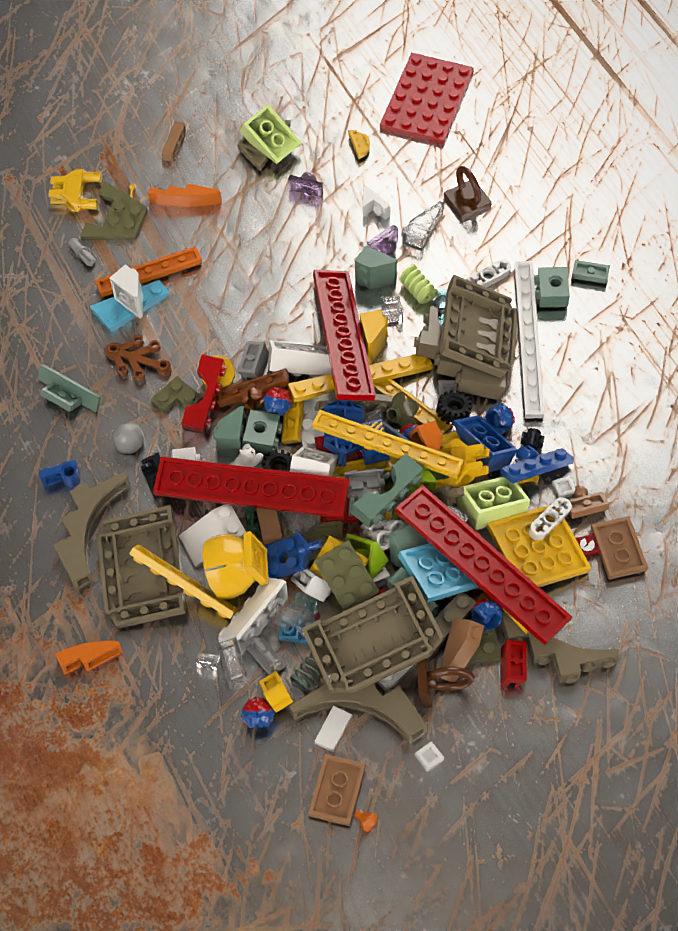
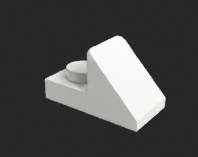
M366 185L363 193V217L374 210L378 216L386 220L390 217V204Z

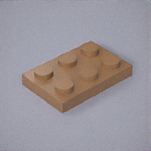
M630 516L591 525V530L597 541L599 553L609 580L648 570Z
M324 754L308 816L350 826L366 764Z

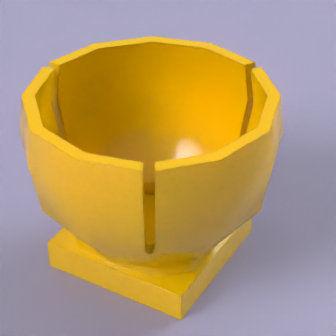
M251 531L243 533V539L232 534H221L208 538L203 544L202 558L204 570L225 565L223 568L205 572L209 586L216 597L233 599L244 594L254 581H257L261 586L269 584L267 548Z

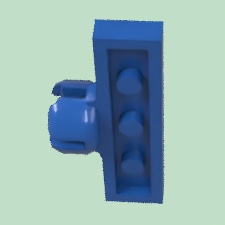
M525 445V447L522 446L517 450L516 457L518 459H515L516 463L501 467L500 474L513 484L573 464L574 457L563 448L539 454L532 446Z

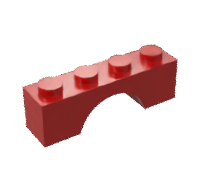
M205 354L201 355L197 373L206 383L207 390L200 402L186 406L181 422L183 429L205 434L206 429L210 428L212 421L210 418L211 411H215L217 401H215L216 394H220L222 383H220L221 377H225L227 371L224 359Z

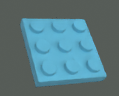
M430 543L399 552V559L409 575H413L426 603L478 588L471 579Z

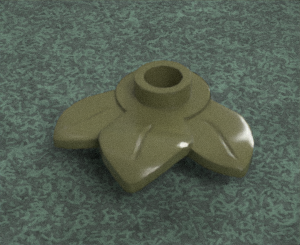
M403 392L397 393L392 398V405L386 411V417L390 422L398 423L402 428L408 424L414 425L416 423L413 416L418 412L419 405L414 400H406Z

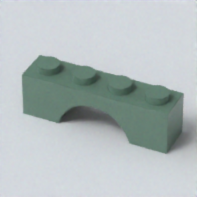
M407 454L403 455L393 465L390 475L394 482L393 488L383 494L365 492L353 504L351 513L368 528L373 524L377 525L382 520L383 514L386 511L390 512L397 504L396 501L399 498L403 499L409 493V488L412 485L416 486L423 478L421 475L424 468Z

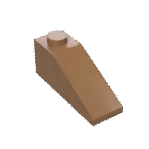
M453 618L440 668H465L480 645L484 625L472 620ZM446 675L438 678L448 682H456L459 676Z

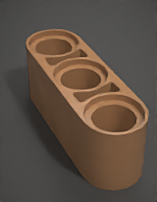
M255 508L263 545L283 540L277 511Z

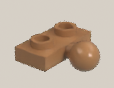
M583 485L575 487L574 499L569 500L572 505L569 512L572 519L609 509V502L602 491L588 495V490Z

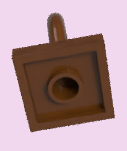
M466 166L458 167L456 171L458 186L445 191L444 197L461 220L491 207L492 201L479 186L473 172ZM463 173L467 176L469 181L464 182Z
M427 658L418 662V688L424 708L432 707V690H461L472 685L475 680L474 674L464 668L442 667L431 671ZM446 675L466 678L462 681L450 683L437 681V677Z

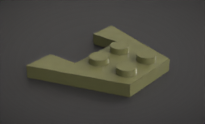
M105 181L99 193V198L113 201V204L103 226L90 223L85 224L80 235L81 240L136 239L147 215V206Z

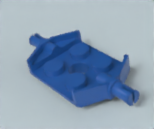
M336 400L325 405V412L357 423H363V407L350 400ZM324 433L323 447L339 456V467L341 465L346 467L347 455L362 449L361 445Z
M295 531L297 535L265 545L267 548L268 578L280 579L306 570L313 550L323 547L321 540L318 539L309 543L301 533ZM289 555L287 561L282 563L283 557Z

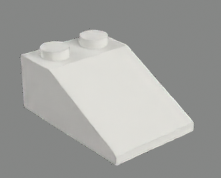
M224 504L210 511L180 534L179 539L196 569L203 565V544L208 538L215 535L232 534L243 539V533H246L232 506Z

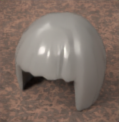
M130 422L118 425L113 433L116 450L122 454H132L138 451L144 442L142 429L137 424Z

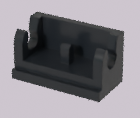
M158 452L141 461V470L154 499L162 497L153 494L161 458Z

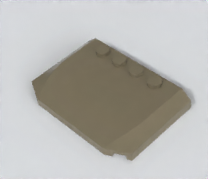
M453 275L446 292L439 353L502 378L514 365L518 312L510 304L512 302L511 297Z
M171 505L104 520V528L97 538L105 612L119 629L185 614L187 605L185 593L183 592L184 589L178 585H171L167 582V578L161 574H154L150 571V567L137 563L133 560L134 557L129 554L133 547L140 545L182 572L176 521Z
M413 575L395 583L394 588L323 622L319 619L301 628L331 693H355L430 657L444 640L443 634Z

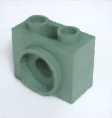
M538 267V273L534 275V284L538 286V289L535 290L536 300H539V307H568L570 299L568 268Z
M250 410L243 437V447L245 444H250L255 453H262L268 456L269 452L273 453L274 449L277 450L279 445L277 435L282 433L283 423H280V415Z

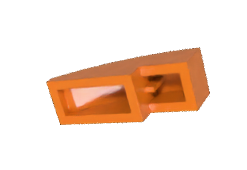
M95 641L66 648L55 653V657L66 675L81 666H84L86 671H89L123 653L118 641Z

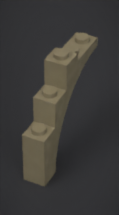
M430 306L428 313L425 312L423 323L426 325L420 331L419 337L416 336L413 347L416 348V356L435 359L434 365H437L436 373L455 377V383H457V390L459 392L501 400L506 388V374L499 378L439 353L442 328L438 319V307Z
M125 472L115 474L110 479L97 483L92 488H89L88 484L85 483L69 491L77 510L68 512L64 517H61L69 537L60 539L53 546L76 590L94 581L87 560L89 534L97 516L106 504L119 493L131 487Z
M503 610L501 625L505 640L527 642L533 664L545 665L553 661L559 683L565 682L569 684L576 682L580 678L582 670L590 672L597 667L610 668L617 664L619 658L617 648L604 650L584 649L569 645L554 637L546 645H543L530 632L525 634Z
M322 675L320 678V688H313L307 696L295 699L289 706L290 714L294 720L308 713L329 709L333 706L368 712L391 724L409 743L427 733V724L400 686L389 688L383 693V696H381L374 684L355 693H331Z

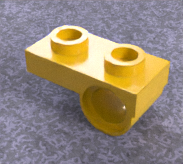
M277 671L259 681L264 691L263 693L275 713L293 703Z

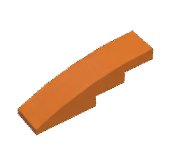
M187 183L186 188L169 185L167 191L151 187L148 191L150 204L163 206L196 207L221 204L222 202L221 190Z

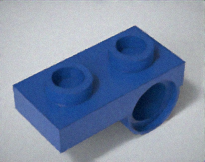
M75 459L39 471L44 487L64 481L66 486L74 487L79 484L81 479Z

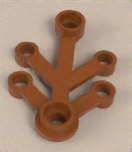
M135 335L131 341L123 344L113 342L105 348L106 356L115 361L117 373L120 376L128 374V367L122 362L121 357L128 359L136 381H143L145 379L144 371L140 369L138 363L156 368L160 376H168L172 372L169 361H156L143 356L160 350V343L157 340L150 341L149 346L132 352L126 351L135 346H143V337Z

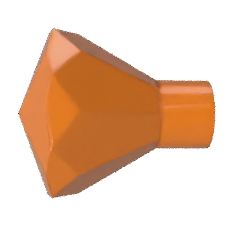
M357 809L354 813V817L359 819L361 827L365 832L371 831L378 821L376 813H364L360 809Z

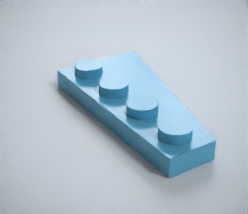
M159 280L141 287L143 293V312L170 296L169 290ZM115 297L90 306L91 311L111 333L137 317L115 300Z

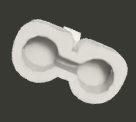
M391 519L389 521H380L377 525L373 524L370 528L364 524L360 527L365 529L363 531L365 538L377 541L381 549L385 551L390 547L389 534L404 525V522Z

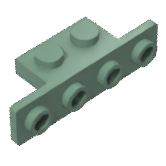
M44 364L40 365L38 380L47 384L46 387L41 389V396L69 412L81 404L94 412L99 410L101 399L99 395Z

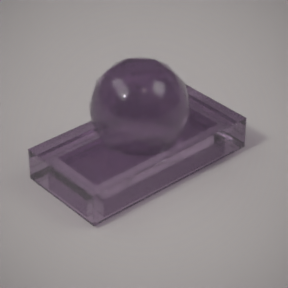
M305 172L301 177L289 176V191L322 198L323 183L317 181L314 173Z
M395 224L367 241V246L387 255L394 253L397 247L395 241L398 240V227Z

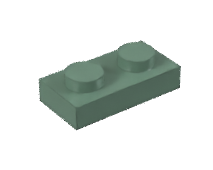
M575 260L571 278L607 284L610 265Z

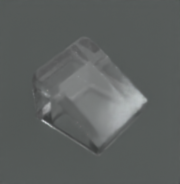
M199 653L195 659L198 667L217 670L220 656Z

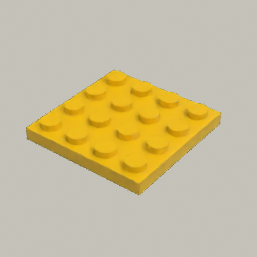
M550 505L488 522L486 527L499 553L538 587L589 573L592 569L565 518L543 540L537 541L530 537L528 531L531 524ZM545 516L547 521L555 522L552 516ZM541 525V527H540L538 530H535V531H536V532L542 531L543 526Z

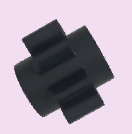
M530 428L527 432H522L520 444L524 445V447L525 445L532 446L536 450L538 448L542 449L545 436L541 435L540 430Z

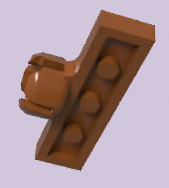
M285 368L223 388L220 394H217V403L221 408L242 401L244 407L248 410H256L257 404L258 409H260L264 405L263 400L266 391L270 388H284L288 386L289 372Z

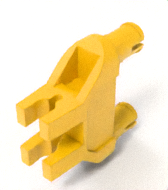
M76 169L65 176H51L50 183L53 186L52 190H49L48 193L49 198H51L50 203L66 205L74 212H81L87 209L97 210V199L82 198L86 182L101 183V171L86 172L84 169Z
M458 438L452 439L450 443L442 444L440 452L463 459L464 465L457 479L449 477L436 480L437 485H435V489L443 486L460 488L469 485L475 477L488 474L489 467L487 465L483 466V462H476V460L489 457L490 449L484 448L483 444L467 446Z

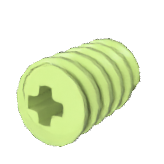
M410 265L402 272L400 282L413 294V297L420 304H426L437 296L438 290L434 288L429 279H425L426 276L421 274L420 269H417L416 265Z

